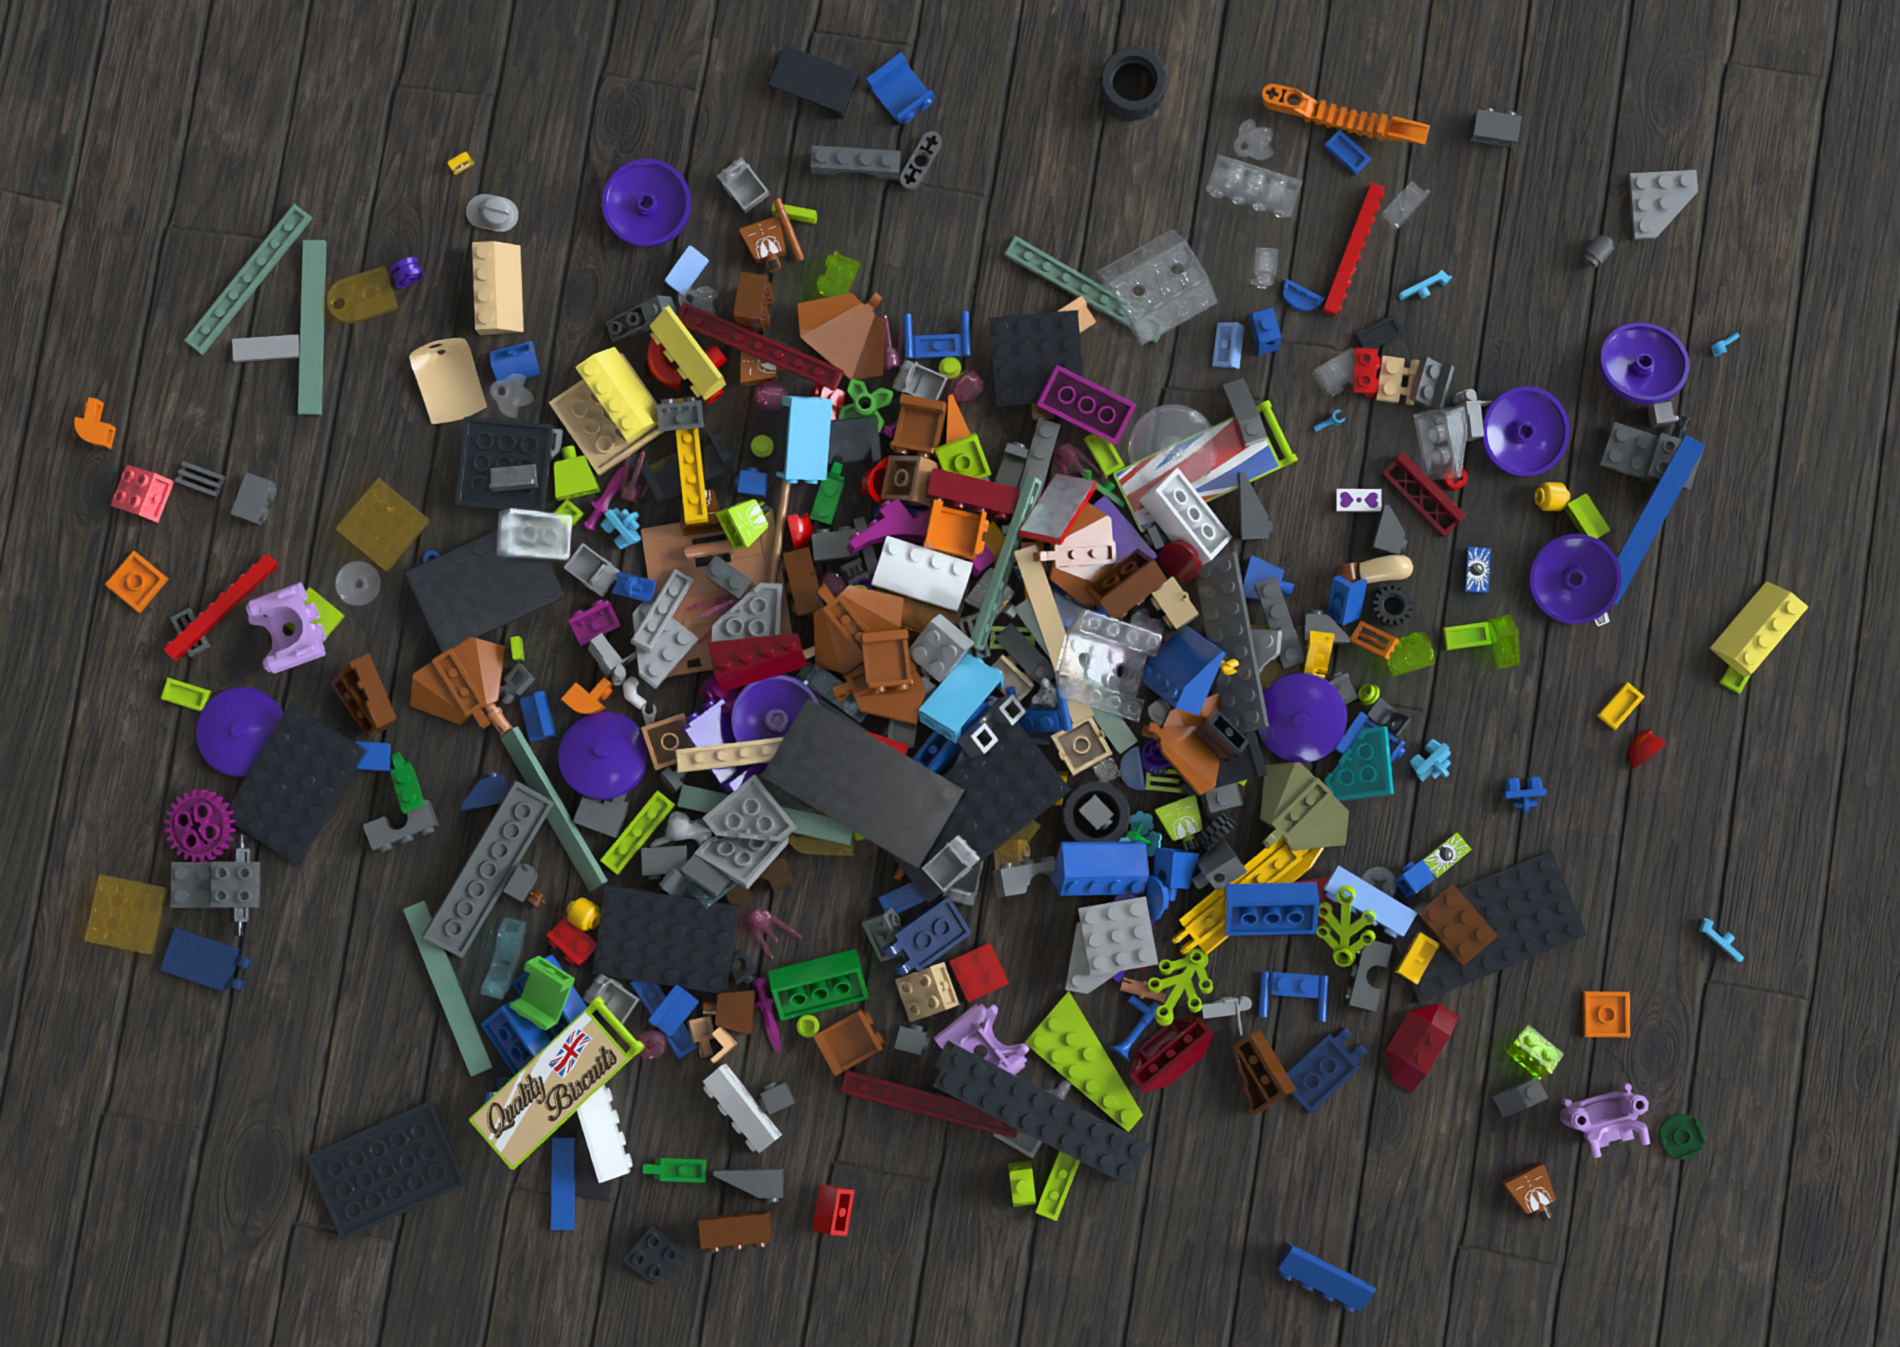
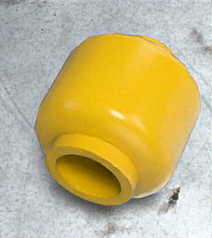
M1544 482L1535 491V503L1543 511H1561L1569 503L1570 493L1563 483Z
M586 898L572 901L567 907L569 923L582 931L594 929L600 922V908Z

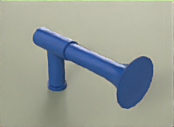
M1135 994L1132 995L1128 1003L1134 1005L1144 1014L1121 1044L1110 1046L1116 1053L1130 1061L1128 1058L1130 1047L1154 1018L1155 1010L1160 1006L1154 1001L1148 1006L1138 999Z

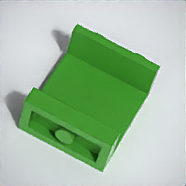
M537 956L526 962L524 970L530 973L524 991L521 998L512 1002L509 1007L515 1010L518 1015L532 1021L538 1028L547 1030L558 1024L575 978L544 958Z

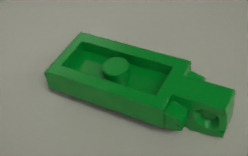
M834 462L831 473L827 472L826 480L821 481L810 515L811 520L832 525L845 485V477L840 476L843 464Z
M400 752L391 755L395 766L390 769L391 777L402 812L405 814L425 806L414 768L409 761L405 763Z
M656 1158L655 1164H643V1174H655L654 1179L660 1181L705 1183L707 1159Z

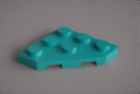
M1385 726L1363 729L1352 747H1349L1338 761L1339 764L1333 772L1329 773L1325 778V785L1334 793L1333 795L1339 801L1394 794L1388 729Z

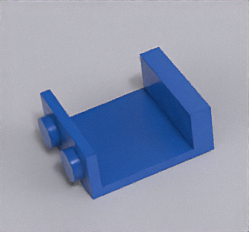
M899 53L866 78L867 86L899 125L903 122H910L916 116V112L920 109H927L933 103V91L926 89L909 68L907 60L902 53Z

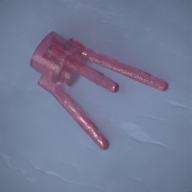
M883 315L887 347L884 350L883 369L900 367V362L903 361V328H900L896 352V349L891 347L887 315Z
M1070 442L1056 451V454L1059 456L1056 461L1061 466L1064 475H1069L1065 464L1068 466L1074 464L1083 476L1086 475V472L1077 461L1080 458L1105 481L1107 480V477L1079 451L1077 446L1073 447Z
M644 451L640 453L631 482L628 481L631 455L626 457L623 482L620 492H622L621 498L634 503H638L639 499L643 500L649 488L647 482L642 490H640L641 486L636 484L645 455Z
M723 594L718 598L688 606L687 610L690 611L715 604V607L699 614L698 617L702 618L716 611H719L722 616L736 603L731 594L727 596ZM712 628L698 640V643H703L712 635Z
M758 908L747 918V921L751 924L749 928L755 933L771 960L774 957L760 934L764 930L775 943L779 942V939L767 927L771 923L769 920L798 939H803L801 934L774 917L768 910L764 912L761 908Z

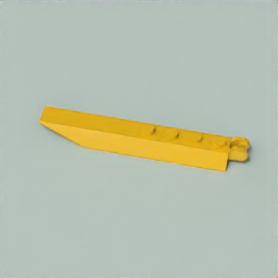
M1280 837L1269 849L1265 847L1244 865L1247 872L1229 884L1294 883L1313 866L1323 848L1292 851L1285 840ZM1225 886L1219 890L1215 889L1179 919L1184 929L1174 935L1171 941L1174 944L1178 943L1188 934L1193 938L1180 949L1182 954L1188 953L1196 945H1199L1208 954L1229 937L1225 936Z

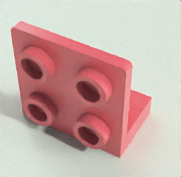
M126 465L113 496L111 506L158 523L174 481L156 473Z

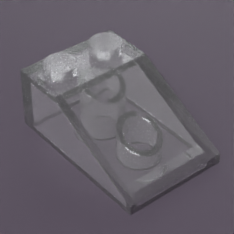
M1464 406L1434 408L1414 414L1424 473L1431 480L1460 478L1468 432Z
M513 508L499 511L497 556L570 560L572 516Z

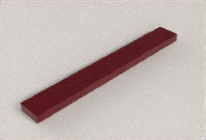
M685 302L677 316L687 329L832 391H836L843 376L844 370Z
M848 1070L845 1071L840 1093L1015 1139L1017 1137L1018 1129L961 1100Z

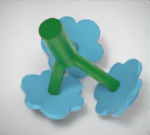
M1137 811L1136 815L1130 816L1129 823L1132 825L1131 829L1133 831H1129L1127 837L1121 838L1118 842L1145 841L1147 855L1152 857L1155 854L1156 847L1160 848L1162 836L1160 833L1151 831L1149 836L1142 837V835L1148 834L1149 830L1154 828L1152 823L1153 816L1149 813L1144 814L1142 811Z

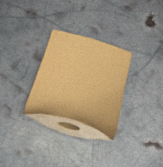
M453 338L434 341L417 348L410 354L411 366L423 396L431 424L460 420L487 407L471 350L465 339ZM435 344H442L441 346L436 348H429L430 346ZM445 350V353L439 355L437 351Z

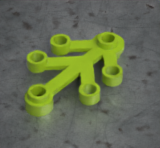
M1342 885L1336 892V899L1341 904V923L1332 914L1331 905L1327 902H1322L1319 905L1318 915L1328 923H1320L1316 930V934L1323 938L1334 950L1333 958L1335 963L1342 967L1353 964L1356 959L1355 953L1366 945H1371L1376 938L1373 931L1365 930L1360 939L1350 945V937L1366 925L1373 924L1376 919V913L1371 909H1367L1363 912L1361 918L1350 925L1351 903L1356 897L1355 889L1350 885ZM1344 891L1349 892L1350 895H1346ZM1321 908H1326L1328 912H1323ZM1365 915H1370L1372 919H1367ZM1331 927L1340 936V943L1332 936ZM1320 928L1326 929L1327 933L1322 932ZM1365 935L1370 936L1371 940H1367ZM1342 952L1346 953L1348 957L1343 956Z
M1202 949L1190 950L1186 958L1172 962L1165 959L1159 963V970L1163 975H1169L1174 970L1186 968L1183 974L1162 980L1151 978L1148 981V988L1152 993H1159L1162 989L1175 986L1165 1004L1155 1010V1019L1159 1025L1167 1026L1172 1023L1174 1019L1172 1010L1184 990L1188 997L1189 1010L1192 1012L1201 1010L1202 1002L1197 997L1191 980L1195 971L1200 980V991L1203 994H1208L1213 990L1212 981L1208 979L1205 967L1208 964V955ZM1200 957V960L1195 961L1193 958ZM1164 965L1170 966L1169 969H1162ZM1154 983L1159 984L1156 988L1151 987ZM1203 984L1210 985L1208 988L1202 987ZM1193 1002L1199 1003L1196 1007L1191 1006ZM1163 1011L1168 1012L1165 1016L1160 1015V1013Z

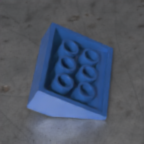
M1184 625L1148 659L1146 666L1141 671L1140 681L1173 707L1199 715L1225 652L1190 627Z

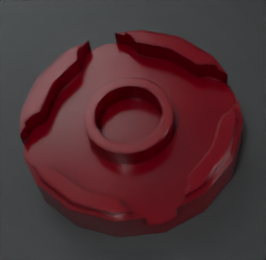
M1183 540L1168 541L1160 549V565L1164 572L1170 578L1174 577L1176 581L1188 582L1193 580L1199 574L1202 566L1201 560L1199 561L1197 557L1199 554L1196 549Z

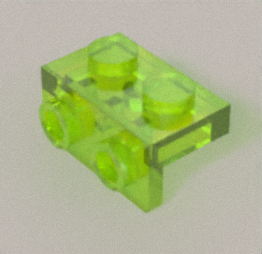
M835 250L833 255H829L826 260L825 267H827L825 275H820L816 287L819 288V295L827 298L849 293L861 263L840 255V252Z
M1415 632L1408 637L1398 639V645H1394L1395 650L1393 653L1390 652V658L1387 660L1392 677L1434 665L1435 660L1431 640L1425 632Z
M1529 1025L1522 1030L1515 1043L1506 1051L1516 1062L1524 1066L1533 1076L1538 1077L1539 1080H1543L1550 1075L1564 1055V1053Z

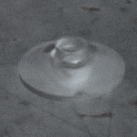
M354 561L341 568L337 574L335 585L337 593L342 600L348 604L360 606L371 602L377 596L381 582L378 572L372 565L362 561ZM358 581H363L362 588L356 587Z

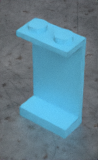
M782 396V405L789 407L785 472H777L776 476L784 478L786 483H798V479H804L805 483L817 484L818 480H826L832 400L823 397Z
M967 653L919 708L920 722L952 742L957 743V740L961 737V727L995 687L1001 690L1004 688V675L997 668H991L986 665L979 657H973Z

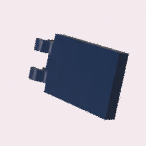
M946 895L893 933L895 941L886 944L881 949L890 958L900 952L904 960L897 963L893 968L898 975L904 976L913 968L916 972H920L971 935L972 932L950 897Z
M175 927L160 970L220 991H226L227 986L243 990L245 981L232 976L236 965L250 968L253 960L238 955L241 948Z
M1346 1027L1334 1038L1328 1033L1286 1072L1297 1089L1292 1094L1310 1114L1361 1068L1356 1062L1368 1052L1361 1044L1352 1052L1343 1044L1352 1035Z

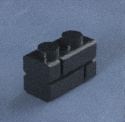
M1219 710L1207 715L1195 729V732L1225 762L1239 756L1250 742Z

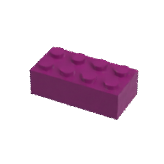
M1055 363L1035 402L1037 406L1116 445L1137 405Z

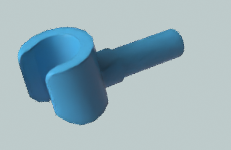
M1736 332L1729 338L1712 345L1711 348L1714 356L1726 353L1725 346L1739 338V334Z
M1341 410L1334 411L1329 419L1314 426L1315 431L1332 424L1340 425L1345 418L1337 420L1335 415L1339 414Z

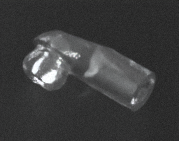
M1062 1079L1057 1089L1048 1090V1092L1065 1099L1072 1083Z

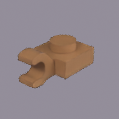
M711 1016L687 1021L692 1043L699 1042L700 1057L704 1058L713 1055L709 1041L715 1038L712 1035L714 1028Z

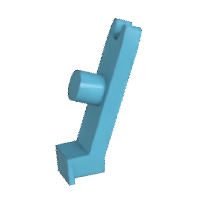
M1441 270L1438 274L1399 293L1398 296L1400 300H1403L1418 292L1421 299H1424L1431 295L1427 287L1437 282L1445 286L1452 276L1450 275L1449 277Z
M1701 918L1702 923L1699 931L1704 932L1737 962H1741L1744 957L1730 945L1735 939L1734 936L1729 932H1726L1723 937L1719 936L1711 929L1713 921Z

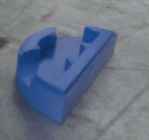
M1288 279L1284 281L1282 288L1283 297L1287 304L1295 310L1301 312L1312 311L1318 308L1325 300V298Z
M1139 746L1124 754L1120 762V775L1128 787L1134 790L1145 791Z
M1149 875L1147 881V906L1150 921L1160 919L1169 904L1167 887L1163 886L1159 877Z

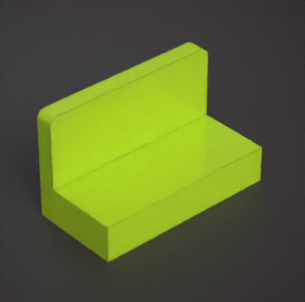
M1588 494L1580 496L1565 506L1564 510L1580 534L1598 539L1610 531V528Z

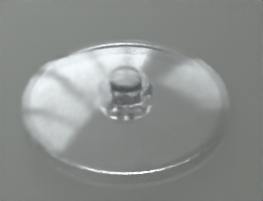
M1176 404L1159 406L1143 415L1135 424L1128 445V455L1133 471L1150 488L1154 487L1177 468L1193 488H1196L1210 475L1218 452L1216 435L1207 419L1192 408Z

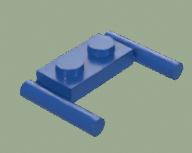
M960 312L961 334L912 336L911 314H903L904 359L971 356L969 312Z
M1064 686L1055 687L1059 708H1024L1026 712L1020 717L1018 723L1026 732H1060L1073 729ZM1007 687V696L1013 694L1017 699L1015 687Z
M1261 971L1258 1017H1267L1269 995L1318 998L1317 1021L1326 1022L1329 976Z

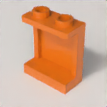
M934 500L930 508L923 547L936 552L975 560L978 554H982L985 541H982V535L987 532L989 520H986L987 512H982L978 515L942 506L943 501Z

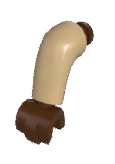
M1389 555L1360 563V568H1358L1357 562L1336 565L1333 578L1339 575L1351 583L1360 579L1367 580V583L1402 580L1411 575L1415 563L1412 558L1405 555Z

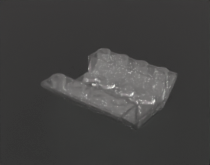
M1173 229L1096 271L1106 290L1111 289L1131 322L1130 328L1141 346L1218 303L1205 270L1186 240ZM1180 265L1183 268V272L1181 274H1174L1171 271V267ZM1140 286L1145 290V293L1142 296H1136L1132 291L1133 288Z
M1083 609L1068 628L1055 672L1059 697L1139 722L1145 700L1136 698L1147 656H1157L1162 635ZM1081 653H1084L1086 656V662L1083 665H1080L1078 661ZM1121 665L1124 668V674L1119 678L1117 668Z

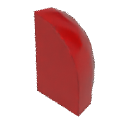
M810 514L787 516L794 549L806 548L810 544L811 534H813Z
M1650 729L1644 730L1630 745L1629 760L1633 768L1644 763L1666 745L1659 736L1656 738Z

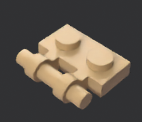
M1382 356L1379 372V391L1376 394V401L1398 404L1400 395L1406 396L1405 404L1414 405V401L1410 400L1409 397L1420 361L1411 360L1410 368H1405L1404 358ZM1402 376L1409 377L1407 387H1401Z

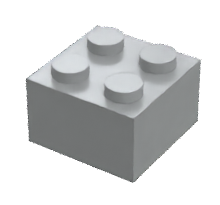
M939 614L930 621L909 648V656L936 680L941 682L957 666L974 642L943 615Z

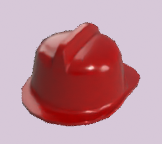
M889 456L883 458L874 468L865 472L862 477L860 493L867 495L879 504L886 502L880 498Z

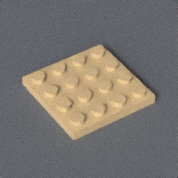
M621 353L620 355L622 356L624 361L627 363V365L634 373L638 381L641 383L643 388L646 390V392L653 400L655 405H657L656 401L654 400L648 389L645 387V385L643 384L639 376L636 374L630 363L627 361L623 353ZM583 379L549 402L599 476L665 432L659 431V427L656 425L628 444Z

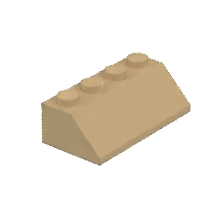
M496 241L472 242L475 330L479 335L524 333L521 246Z

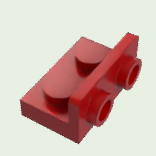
M565 915L553 930L546 934L550 938L547 942L554 949L558 950L560 948L566 953L564 958L573 966L575 964L583 965L595 952L597 942L585 931L570 924L567 919L568 915Z

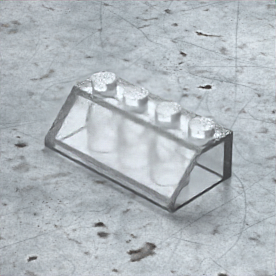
M1218 154L1206 191L1210 192V195L1223 198L1224 196L1230 198L1236 204L1243 205L1246 203L1252 205V208L1255 210L1272 211L1275 216L1286 218V216L1291 217L1303 181Z

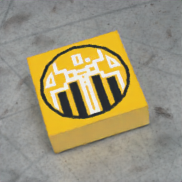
M463 152L448 161V165L455 175L474 164L467 152Z

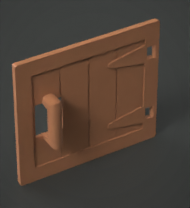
M769 508L770 512L764 516L768 523V528L749 547L739 550L733 549L729 539L693 545V539L726 534L724 530L683 536L680 523L641 529L648 579L657 581L652 602L656 600L674 569L694 579L673 618L697 636L699 640L667 677L713 670L707 642H712V625L739 601L706 578L703 572L707 566L696 567L695 559L729 553L731 562L727 563L754 582L755 585L752 589L760 582L768 583L776 527L772 508ZM779 563L777 583H782L780 635L792 634L781 563ZM700 659L702 666L688 668L687 661Z

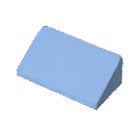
M689 245L665 278L666 285L684 296L709 260Z
M1238 322L1217 323L1212 366L1239 369L1244 333L1243 325Z

